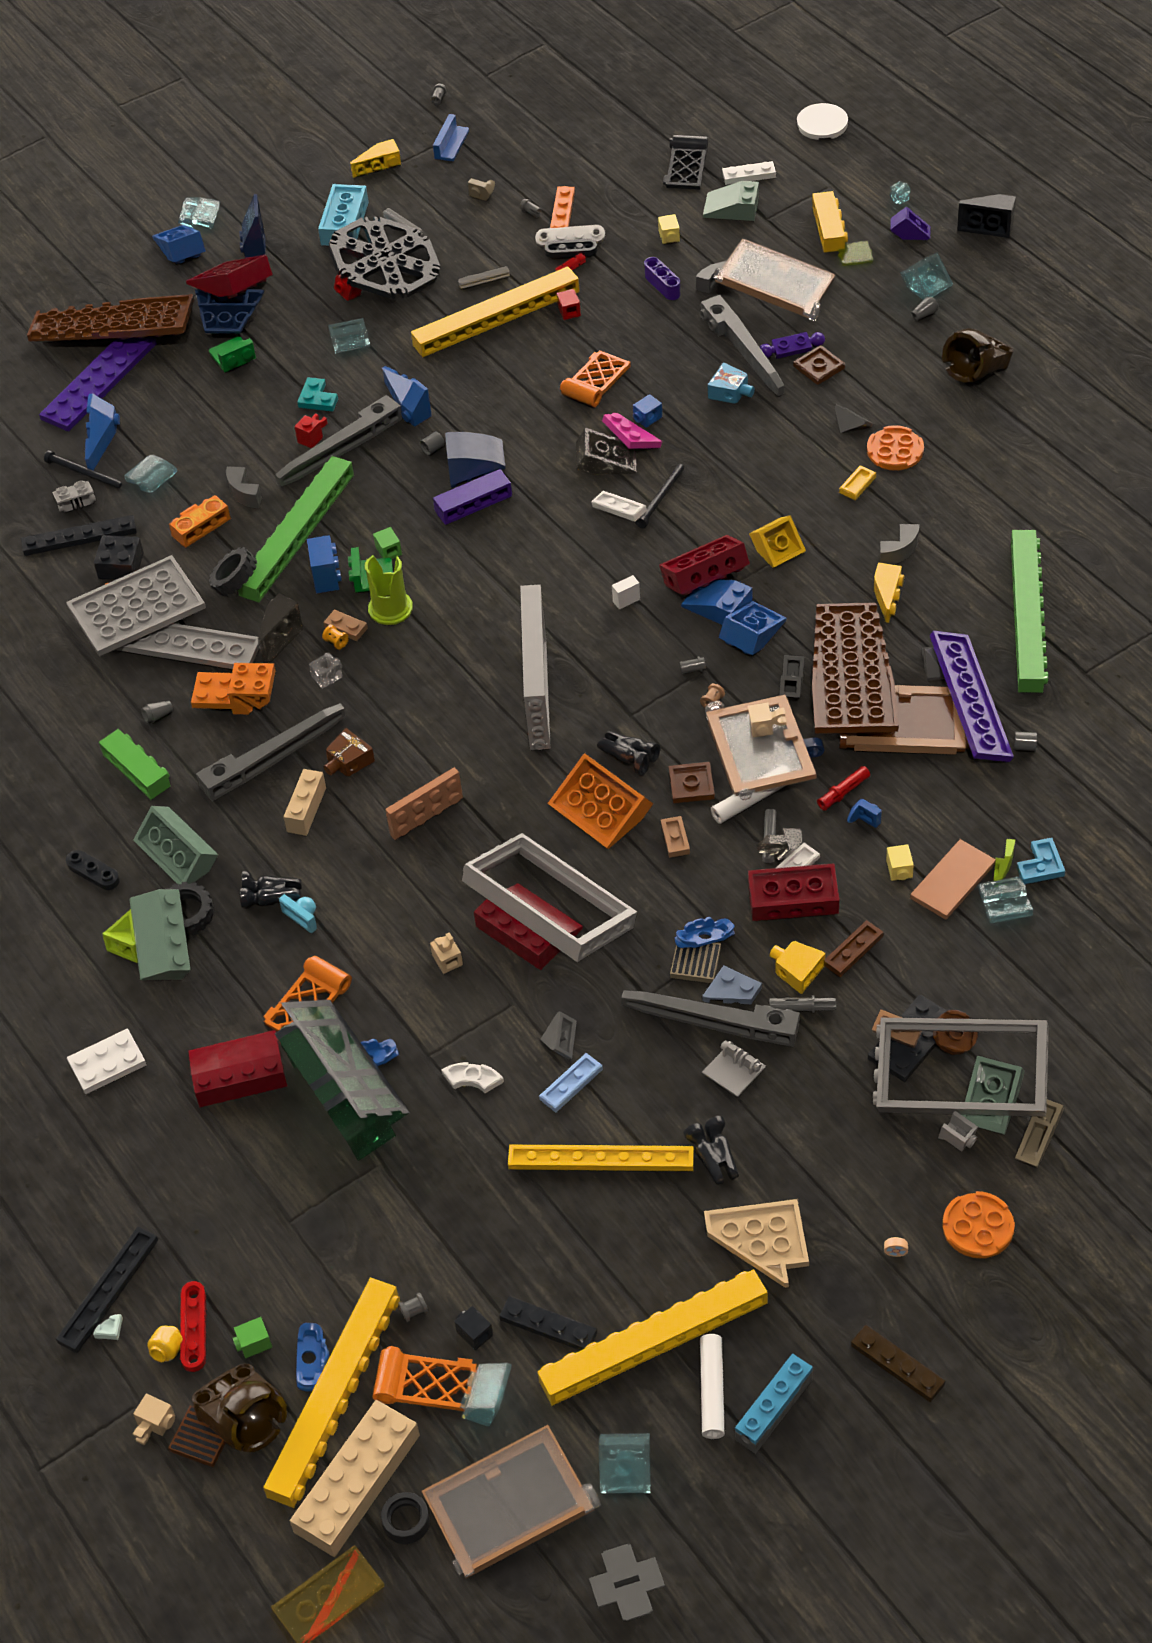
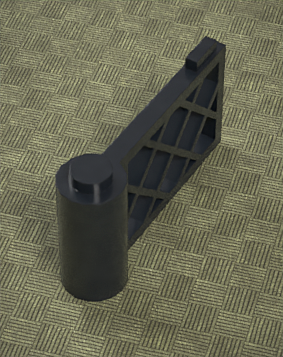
M673 135V138H670L669 144L670 149H672L668 175H664L663 185H666V188L700 190L705 157L708 150V136ZM675 154H683L684 156L678 159ZM694 155H702L697 160L693 158ZM689 159L692 163L686 166L683 162ZM680 165L682 169L676 171L674 167ZM697 166L699 169L693 172L691 168ZM684 172H688L690 174L685 178L681 176V174H683ZM676 177L680 179L678 182H671ZM694 178L697 180V183H689L688 181Z

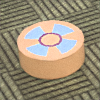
M889 1238L884 1242V1252L893 1257L904 1256L908 1253V1242L903 1238Z

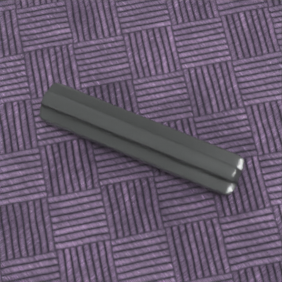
M767 809L765 811L762 856L764 863L774 862L775 809Z

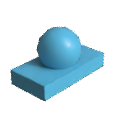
M285 894L279 898L281 910L284 914L310 933L317 929L315 917L313 916L316 904L311 898L302 897L297 902Z

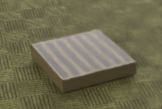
M711 943L696 948H680L676 945L670 978L712 983L716 975L721 943Z

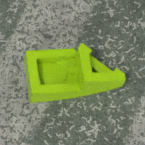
M1007 839L1005 858H996L993 883H1000L1008 873L1013 860L1015 840Z

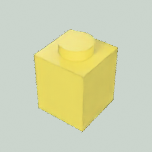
M676 215L658 217L659 234L662 243L679 242L680 232Z
M909 846L887 847L886 861L891 881L913 878L914 865Z

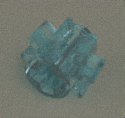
M899 181L890 187L892 190L890 198L893 202H899L901 205L910 199L911 189L908 184Z

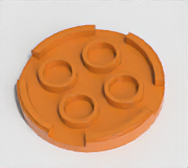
M903 426L884 427L883 430L872 434L867 442L869 459L875 465L888 470L908 469L916 465L924 453L922 438L912 432V429Z
M976 1191V1193L958 1196L948 1204L943 1215V1232L948 1243L959 1253L972 1258H988L1001 1253L1008 1247L1014 1235L1015 1222L1007 1204L990 1193Z

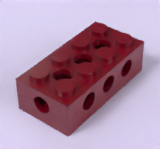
M725 535L660 564L659 567L665 586L681 595H687L693 592V589L709 585L713 580L723 579L731 572L743 570L750 562L744 543L729 535Z
M834 863L748 871L752 921L839 914L840 900Z

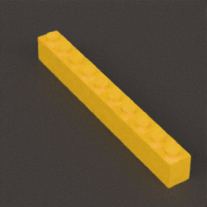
M565 267L411 331L413 346L423 358L557 302V293L574 289L575 293H578L579 279L569 267Z
M754 1269L749 1272H741L734 1279L720 1282L711 1290L699 1292L693 1298L685 1302H678L664 1312H656L649 1319L641 1323L635 1322L624 1331L610 1334L605 1340L598 1343H590L585 1349L577 1353H569L562 1360L554 1364L548 1363L544 1365L541 1370L537 1371L539 1383L551 1406L767 1304L768 1292Z
M370 1277L263 1487L267 1498L294 1508L297 1500L300 1501L303 1498L305 1484L308 1478L311 1479L314 1476L316 1462L319 1457L325 1454L326 1442L330 1435H334L338 1426L337 1420L340 1414L345 1413L348 1407V1398L351 1393L356 1391L359 1384L358 1378L361 1372L366 1371L369 1365V1356L372 1351H376L380 1341L379 1336L382 1330L385 1331L387 1329L392 1310L395 1311L398 1307L400 1297L398 1296L396 1286Z

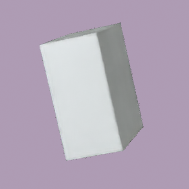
M633 575L612 585L613 603L618 609L640 600L639 582Z

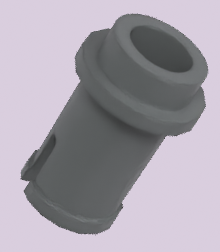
M441 83L434 86V93L431 97V102L434 101L433 104L436 105L441 103L443 95L446 94V87Z
M523 199L520 203V208L523 212H528L535 218L541 215L537 211L542 212V208L531 203L530 199Z
M697 656V659L680 661L682 674L698 670L703 672L702 670L706 669L704 657L700 658V656Z

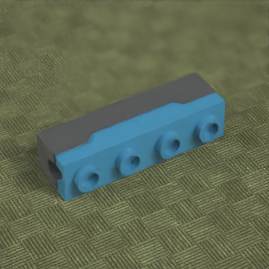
M792 1353L735 1427V1440L756 1454L812 1381L813 1367Z

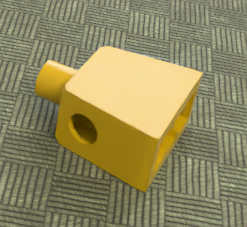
M793 941L785 950L775 945L770 952V957L776 960V974L802 994L824 968L825 953Z

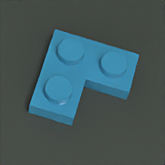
M1053 838L1032 841L1031 849L1035 859L1017 862L1016 868L1022 884L1065 876V869Z

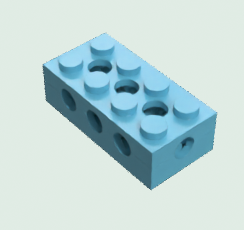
M332 185L318 228L321 245L329 246V241L335 231L362 217L364 219L369 203L366 186ZM361 227L347 233V236L357 239Z

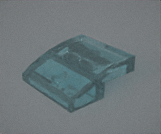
M199 197L185 198L178 223L195 228L196 224H200L213 229L220 201Z
M363 318L328 325L335 353L370 346Z
M148 455L126 473L124 477L127 482L138 484L142 491L153 492L178 470L164 459Z
M1020 876L978 884L981 900L990 923L1033 916V908L1026 896V887Z

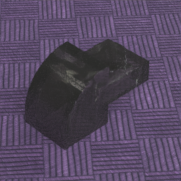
M782 828L776 835H767L756 846L759 853L777 854L778 861H782L801 845L802 834L800 829Z

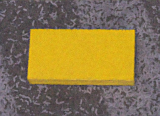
M859 466L839 488V493L856 500L876 478V472Z

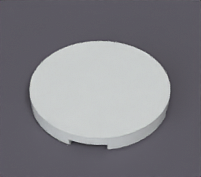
M820 103L804 108L798 114L797 125L799 131L808 138L819 140V138L830 137L833 139L845 132L848 125V117L846 112L840 107Z

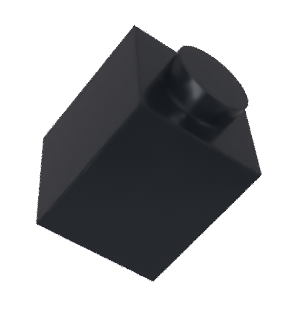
M473 1306L467 1311L460 1312L454 1321L456 1332L475 1351L493 1336L491 1323Z

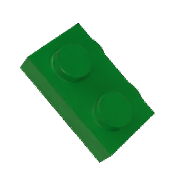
M235 337L209 349L210 355L224 373L256 359L254 345L250 338L243 341L241 337Z
M359 547L351 548V556H348L349 568H352V570H349V580L354 582L355 592L370 591L365 570L366 560L361 561ZM391 558L376 559L381 565L383 573H393Z

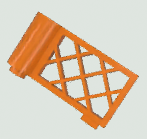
M600 350L597 353L594 352L589 357V362L572 379L567 378L562 381L560 385L561 394L596 407L600 403L602 395L631 367V362ZM600 358L607 360L603 362H598ZM621 365L622 367L614 368L613 366ZM610 366V369L601 370V367ZM594 368H597V369H598V371H591V372L588 371L589 369H594ZM613 374L612 377L604 378V375ZM596 376H600V377H601L600 379H593V380L591 379V377H596ZM588 378L587 381H581L579 379ZM603 384L602 388L596 387L594 385Z
M318 956L308 958L304 963L302 975L275 1008L271 1007L263 1016L265 1025L278 1032L293 1022H289V1014L281 1004L282 1002H289L291 999L299 998V1001H302V997L314 994V1000H318V993L327 992L330 996L326 1000H331L333 1003L339 994H343L348 990L352 976ZM305 981L312 984L313 989L301 992L300 987ZM330 1006L290 1009L293 1013L301 1012V1019L298 1021L319 1020ZM316 1008V1013L313 1017H304V1010ZM285 1014V1023L276 1024L273 1022L277 1016ZM291 1032L286 1035L287 1038L299 1045L305 1038L301 1032L298 1036Z
M389 1346L381 1351L372 1397L383 1404L401 1402L469 1412L477 1364H472V1359L465 1358L451 1361L402 1353L397 1347ZM409 1362L417 1363L423 1370L412 1376L408 1371ZM437 1366L443 1367L447 1372L439 1379H436L431 1373V1370ZM460 1370L470 1371V1377L462 1383L454 1375ZM427 1373L433 1383L422 1389L416 1380ZM451 1377L457 1386L446 1392L440 1383ZM411 1383L419 1391L414 1396L403 1395L404 1388ZM437 1386L443 1396L437 1400L430 1399L426 1393ZM461 1390L466 1396L465 1404L454 1402L450 1396Z

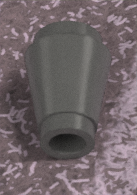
M932 296L926 297L911 312V315L918 321L936 313L939 305Z
M168 700L166 702L146 704L145 707L141 708V712L147 723H154L173 712V707Z

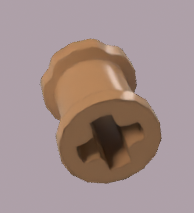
M710 684L707 694L700 699L701 705L708 710H715L718 706L717 702L725 695L724 689L718 684Z

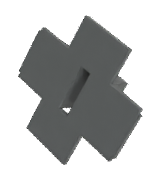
M631 1544L603 1551L601 1555L607 1573L589 1578L598 1608L617 1602L623 1621H629L650 1614L653 1610L647 1592L665 1586L656 1558L653 1557L637 1563Z

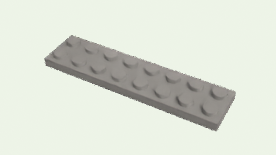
M172 623L114 650L233 669L234 663H253L262 641L261 637Z

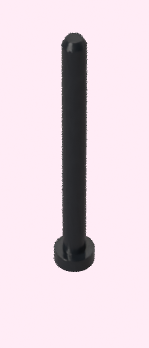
M48 450L44 455V462L51 464L54 462L116 488L122 486L119 480L58 457L51 450Z
M683 464L677 465L648 505L647 511L635 521L638 527L646 528L649 523V517L684 470Z

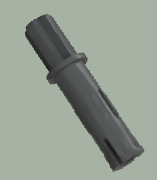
M812 995V998H770V1006L783 1010L790 1009L794 1012L812 1011V1013H815V1010H835L836 999L814 998V995Z

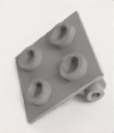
M78 481L74 483V486H62L52 492L57 504H59V511H64V513L73 510L70 500H72L75 509H77L74 501L76 498L80 508L82 504L79 497H81L84 506L93 504L96 501L95 495L92 494L94 491L88 481Z
M724 1041L720 1047L723 1050L702 1073L738 1097L762 1072L766 1065L734 1045L731 1041Z

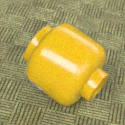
M160 1326L156 1329L147 1345L150 1356L158 1362L173 1360L180 1351V1344L183 1339L180 1331L174 1326Z

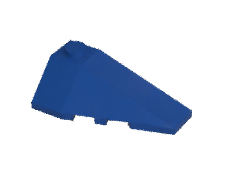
M386 366L382 367L384 382L394 401L400 405L403 419L415 427L431 417L428 389L414 378L409 380L405 374L400 376L397 371Z
M89 394L87 402L89 422H86L88 438H86L85 461L87 468L94 470L116 433L117 425L120 424V416L116 414L113 405L94 394Z

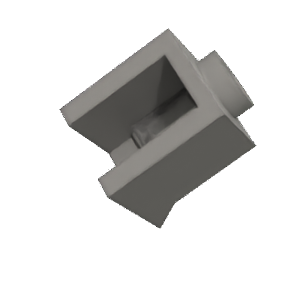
M954 1111L949 1124L946 1125L944 1123L938 1138L946 1140L960 1151H963L966 1146L971 1148L978 1137L975 1134L978 1126Z

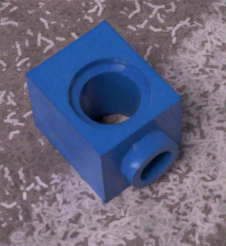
M650 394L633 404L634 420L645 428L662 418V403Z

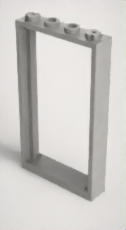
M541 585L521 586L524 702L530 750L550 749L546 631Z
M523 833L469 861L463 868L462 881L576 962L633 928L637 914L636 910ZM519 853L611 916L612 919L577 939L485 875L484 872Z
M881 1018V1023L877 1025L876 1036L880 1038L879 1047L875 1049V1059L879 1060L878 1069L874 1070V1082L878 1084L877 1091L873 1092V1104L876 1105L879 1112L953 1114L956 1111L959 1114L1046 1117L1049 1040L1047 1020ZM891 1030L1037 1033L1035 1104L888 1100Z

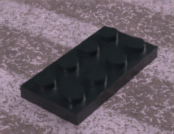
M919 995L901 1017L937 1019L946 1010ZM922 1031L915 1048L891 1039L889 1073L906 1082L937 1045L933 1037V1031ZM880 1041L868 1054V1060L877 1066L879 1060L875 1059V1049L879 1047Z

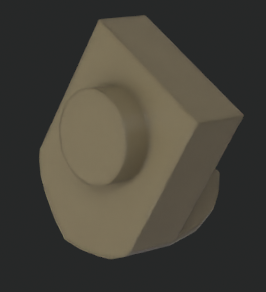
M471 178L468 181L469 196L486 201L494 190L495 182L493 180L482 182Z

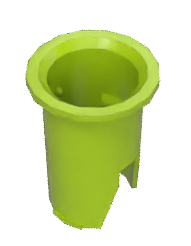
M372 555L365 562L371 601L368 605L369 615L379 624L394 625L403 622L410 616L413 606L412 600L405 591L402 561L397 556L394 567L395 572L383 573L381 565Z

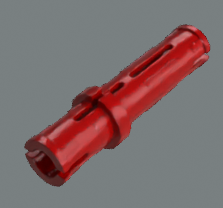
M861 766L837 786H832L829 792L817 800L820 809L826 811L835 802L843 800L848 792L870 777L869 770L865 766Z

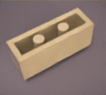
M303 769L284 814L287 832L307 836L326 790L323 772Z

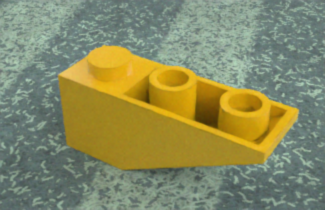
M394 139L377 143L350 162L352 176L357 177L401 165L400 152Z
M878 563L874 576V592L885 621L889 623L891 615H895V601H899V586H903L904 575L901 574L902 566Z

